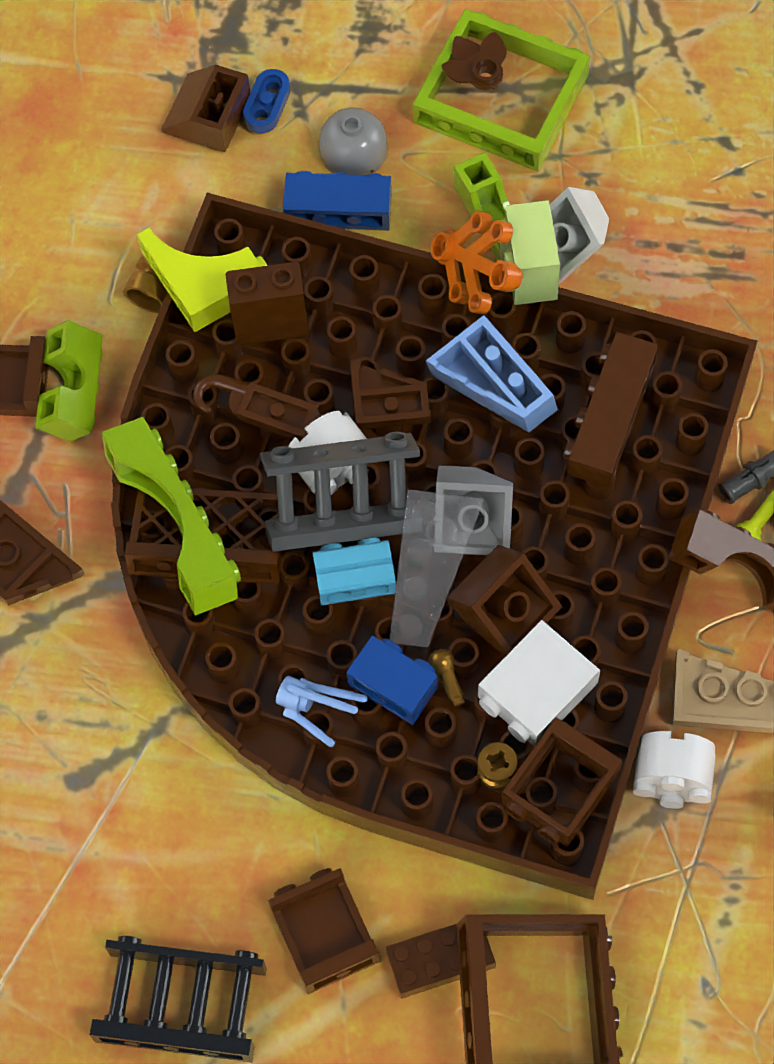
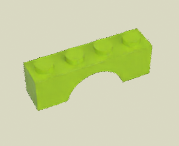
M486 152L455 165L454 188L470 215L475 211L490 213L493 222L495 220H505V206L510 204L503 187L502 178ZM496 242L491 247V250L497 260H500L499 247Z

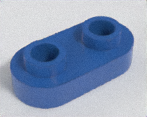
M268 69L258 75L243 110L245 124L252 132L263 134L272 131L277 126L290 95L289 78L283 71ZM271 89L278 90L276 93L268 92ZM259 117H266L265 120H256Z

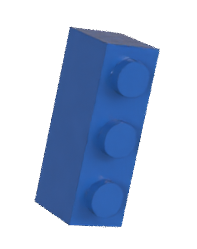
M309 171L286 173L283 213L341 229L390 231L391 176H382L377 173L348 175L343 172L313 174Z

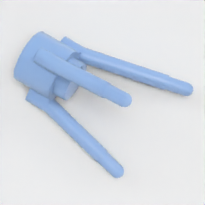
M289 675L286 676L276 695V704L285 707L283 716L295 720L329 747H333L335 742L301 715L300 711L308 712L315 701L352 714L358 712L356 706L322 694L359 702H366L368 700L364 694L313 683L304 678L298 680Z

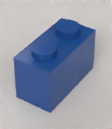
M371 636L346 672L348 685L413 725L438 689V675L435 674V669L424 660L417 658L413 661L402 654L403 650L389 639L381 641Z

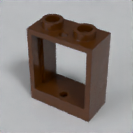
M556 717L503 790L502 804L505 805L504 810L520 822H524L526 819L537 826L539 835L548 842L555 845L560 842L568 847L619 775L622 760ZM554 747L601 777L566 827L519 796Z

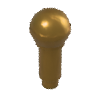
M446 649L435 650L430 654L428 664L435 669V674L440 677L446 694L454 707L459 706L465 702L463 699L464 694L453 671L454 657Z

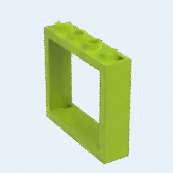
M464 9L413 103V123L539 172L589 76L590 56L577 48H568L557 44L545 36H536L523 31L514 24H505L494 20L482 12ZM496 32L503 40L506 50L569 74L536 139L434 100L446 78L442 64L453 60L452 45L456 36L467 39L469 35L483 41L488 34Z

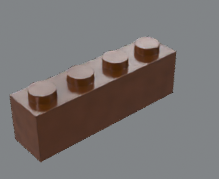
M617 331L612 344L605 343L599 359V364L604 365L600 376L593 374L589 384L587 395L592 397L589 406H581L577 416L575 427L580 428L577 438H569L565 448L563 459L568 460L567 475L610 488L654 369L658 344Z

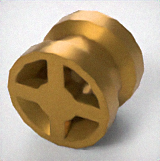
M499 742L491 743L483 748L478 758V774L483 784L493 789H503L508 785L517 772L518 761L514 750L507 744Z

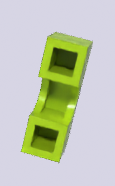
M70 320L47 330L43 363L59 371L64 380V386L60 385L39 395L36 429L69 442L92 433L95 424L96 395L99 390V366L103 356L101 350L102 334Z

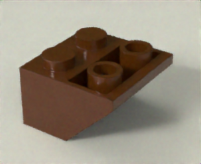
M219 65L188 73L163 124L162 133L226 153L243 116V110L250 95L248 74Z

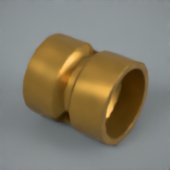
M141 254L135 266L139 271L131 274L123 293L135 306L152 313H159L167 290L143 254Z

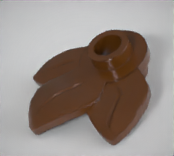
M496 32L488 34L481 45L456 36L452 45L453 60L442 64V69L449 79L457 83H471L478 89L492 90L499 86L503 79L501 64L507 55L505 44ZM482 73H488V74H490L491 76H490V77H483V76H481V74H482Z

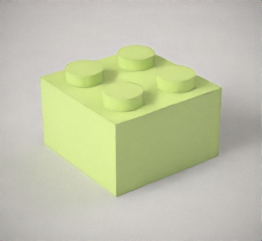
M549 200L506 205L505 220L501 221L512 224L513 235L507 244L498 243L500 260L515 263L523 273L521 285L517 289L510 291L513 294L514 305L557 300L560 261Z

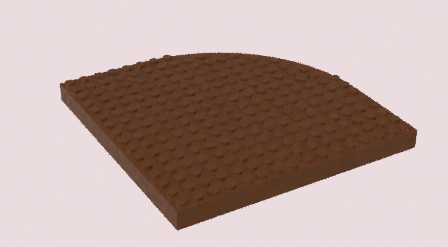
M207 192L183 253L213 257L231 254L249 247L255 257L261 256L267 266L298 262L301 270L309 335L237 345L231 313L194 332L167 292L134 373L120 416V425L144 417L151 430L157 429L162 439L165 455L171 454L178 468L179 479L181 481L187 480L191 489L277 494L276 476H267L260 453L269 452L276 447H288L293 439L237 420L232 415L229 407L231 393L218 388H210L203 394V401L211 408V412L205 413L199 410L193 399L194 387L198 381L208 375L220 374L248 384L252 382L318 405L319 413L322 416L333 411H340L344 416L346 412L355 424L350 359L360 360L363 366L381 372L384 368L397 373L402 378H413L427 383L430 423L360 429L367 439L384 437L391 432L412 434L420 449V457L405 458L406 501H414L422 517V531L376 537L380 541H389L396 581V594L321 605L313 552L320 551V548L324 545L282 550L279 584L237 582L238 599L195 616L179 588L178 578L128 574L125 549L126 543L130 540L138 489L119 482L112 470L113 497L111 509L116 538V552L129 600L153 657L176 695L201 726L238 762L280 792L321 814L363 830L593 900L691 572L690 569L669 559V555L681 518L698 510L709 511L758 341L558 287L557 300L514 305L512 292L493 289L489 283V276L478 271L482 292L489 293L492 299L491 308L484 316L545 384L555 398L558 410L533 430L527 432L431 375L426 360L481 318L483 314L472 313L468 308V303L459 304L450 301V287L446 267L433 259L430 252ZM458 261L461 282H466L462 263ZM617 331L658 344L659 347L654 369L610 488L567 475L568 460L563 459V455L569 438L576 439L580 428L575 427L581 406L588 407L592 398L587 395L593 374L600 376L604 366L599 364L605 343L612 344ZM390 462L367 463L369 506L388 504L391 502ZM439 466L477 467L513 483L510 549L524 553L563 606L550 619L547 625L600 669L599 681L596 686L562 721L621 759L622 766L619 775L568 847L560 842L555 845L545 840L537 832L538 827L525 819L524 822H520L511 817L504 810L505 805L502 804V792L505 788H489L479 778L478 758L480 752L487 745L499 742L510 746L517 755V771L534 749V746L528 741L522 743L516 739L508 730L509 724L499 715L496 718L492 717L479 704L478 685L505 656L468 626L447 599L488 555L434 553L436 481ZM292 473L294 516L314 514L316 512L315 493L311 491L299 473ZM349 481L338 487L331 495L332 511L348 510L354 506L353 484H350ZM146 498L145 508L151 515L164 508L155 499ZM193 501L196 507L202 506L205 508L199 501ZM226 503L218 509L227 520L242 510L237 504ZM264 505L255 513L265 522L278 513V506ZM212 514L207 517L210 532L221 525ZM168 515L159 522L168 532L178 526L171 515ZM247 517L235 525L234 528L245 537L258 528V526ZM151 527L140 535L139 542L154 543L162 538V536L154 527ZM228 531L220 536L224 548H229L238 542ZM263 534L251 543L256 550L272 551L266 534ZM182 535L175 539L180 545L183 542ZM360 540L340 542L338 544H341L343 547L358 545ZM371 636H374L381 641L383 639L393 641L403 650L402 654L413 661L419 658L428 663L430 654L435 650L446 649L450 651L454 657L453 671L464 694L463 699L465 702L454 707L446 694L440 677H438V689L412 725L370 698L366 702H359L322 694L358 708V712L352 714L314 701L308 712L300 711L301 715L335 742L333 747H329L295 720L283 716L285 707L276 704V695L281 683L288 675L298 680L304 678L313 683L362 694L348 685L346 672ZM554 747L519 796L566 827L601 777Z

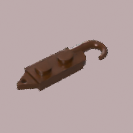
M212 374L205 376L194 387L193 399L199 410L205 413L211 412V408L203 401V394L210 388H218L231 393L229 407L232 415L237 420L291 439L296 437L299 441L308 435L304 428L322 416L319 413L318 405L252 382L248 384L225 375Z

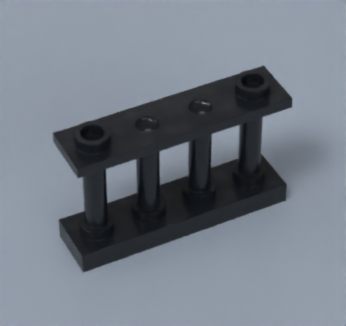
M118 936V941L106 940L105 948L109 955L119 958L109 1014L104 1015V1020L92 1019L89 1035L96 1043L252 1063L255 1046L252 1039H246V1033L243 1032L251 975L266 976L267 970L264 959H258L259 955L257 953L239 950L235 951V955L232 956L141 944V939L131 936ZM134 959L158 962L148 1020L143 1021V1025L129 1024L128 1018L124 1017ZM173 964L197 967L188 1023L183 1025L182 1030L168 1029L167 1023L164 1022ZM212 969L236 972L227 1030H223L222 1035L207 1034V1029L203 1027Z

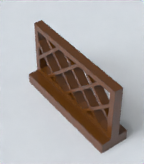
M138 489L130 540L126 543L125 549L128 574L178 578L177 562L182 545L175 539L182 535L180 529L177 526L168 532L159 522L170 515V513L164 507L154 515H151L145 508L146 498H154ZM191 489L193 501H199L205 507L203 509L207 517L212 514L221 524L211 533L217 532L221 536L228 531L238 541L231 547L224 548V555L227 561L232 559L236 563L241 576V581L239 582L279 584L282 551L256 550L251 545L253 541L266 534L265 522L255 511L264 505L278 506L277 494ZM226 503L237 504L242 509L228 520L218 511ZM277 513L275 516H273V517L270 518L269 520H274V519H276L277 517H279V513ZM249 517L258 528L243 537L234 526ZM151 527H154L162 536V538L154 543L139 542L140 535Z

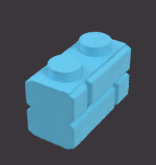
M379 538L362 539L358 542V545L349 547L333 543L322 546L320 551L313 552L321 605L396 594V581L388 540L380 541Z

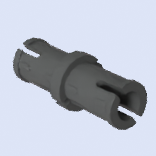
M774 450L756 462L749 461L744 464L742 471L718 484L719 492L727 503L733 504L753 489L759 490L767 485V481L774 476Z

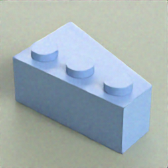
M484 315L426 360L433 377L527 432L533 430L558 410L551 391Z

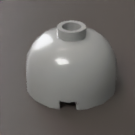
M350 107L341 109L331 115L322 126L319 152L331 173L343 172L348 175H363L371 170L374 173L380 169L386 160L388 150L387 136L383 124L374 114L362 108Z

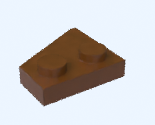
M350 359L355 419L359 429L430 423L427 383L413 378H402L397 373L384 368L381 372L363 366L360 360Z

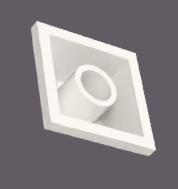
M568 187L550 203L560 261L559 284L604 245L609 217L594 191Z

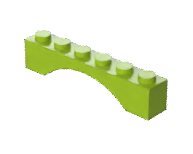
M144 417L103 431L102 439L105 457L119 482L135 487L153 497L167 509L180 529L183 542L177 562L179 588L194 615L196 616L238 599L237 582L241 581L238 567L234 560L227 561L220 536L217 532L213 534L210 532L208 518L203 507H196L193 503L194 498L187 480L181 481L179 479L176 462L171 454L165 455L162 439L157 429L151 430Z

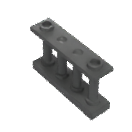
M391 432L384 437L300 448L281 446L269 452L260 453L267 476H276L279 517L274 520L265 521L266 536L272 552L422 531V517L414 501H406L405 458L420 457V449L411 433ZM389 461L391 502L385 505L369 506L367 463ZM352 465L354 506L348 510L332 511L329 468ZM314 470L316 512L311 515L294 516L292 473Z

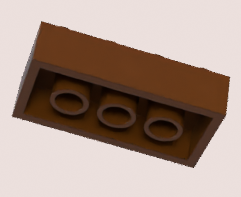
M456 924L386 946L387 956L402 999L460 980ZM484 936L486 971L496 968V961L488 938Z

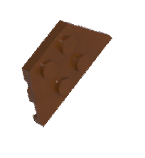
M0 500V599L8 606L81 578L84 575L83 569Z

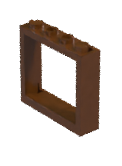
M605 914L465 915L456 924L466 1064H493L484 936H583L594 1064H620L619 1059L623 1057L621 1047L617 1046L616 1030L619 1027V1011L616 1006H613L612 990H614L616 984V975L613 966H610L608 951L612 946V936H608Z

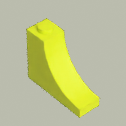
M150 228L137 234L141 253L194 332L231 313L225 275L227 271L267 266L261 256L255 257L249 247L222 256H195L168 246Z

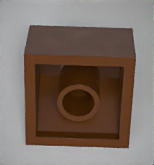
M497 545L447 597L466 624L505 657L541 620L547 624L563 607L524 553L501 545Z

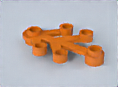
M475 211L471 215L470 220L457 231L447 229L444 232L440 231L435 234L431 242V255L433 259L446 267L450 287L449 299L451 302L459 304L468 303V308L472 313L484 315L489 312L492 299L489 293L482 292L478 271L489 276L490 286L495 290L510 292L521 285L523 273L515 263L503 260L494 262L482 256L496 242L507 244L511 240L513 227L510 222L501 220L493 222L490 213ZM475 233L483 234L468 248L463 246ZM458 261L462 263L466 282H461Z

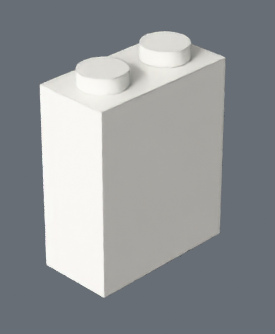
M541 620L478 685L479 704L492 717L496 718L499 715L509 724L508 730L516 739L522 743L528 741L535 747L554 719L557 717L563 720L596 686L599 681L600 669Z

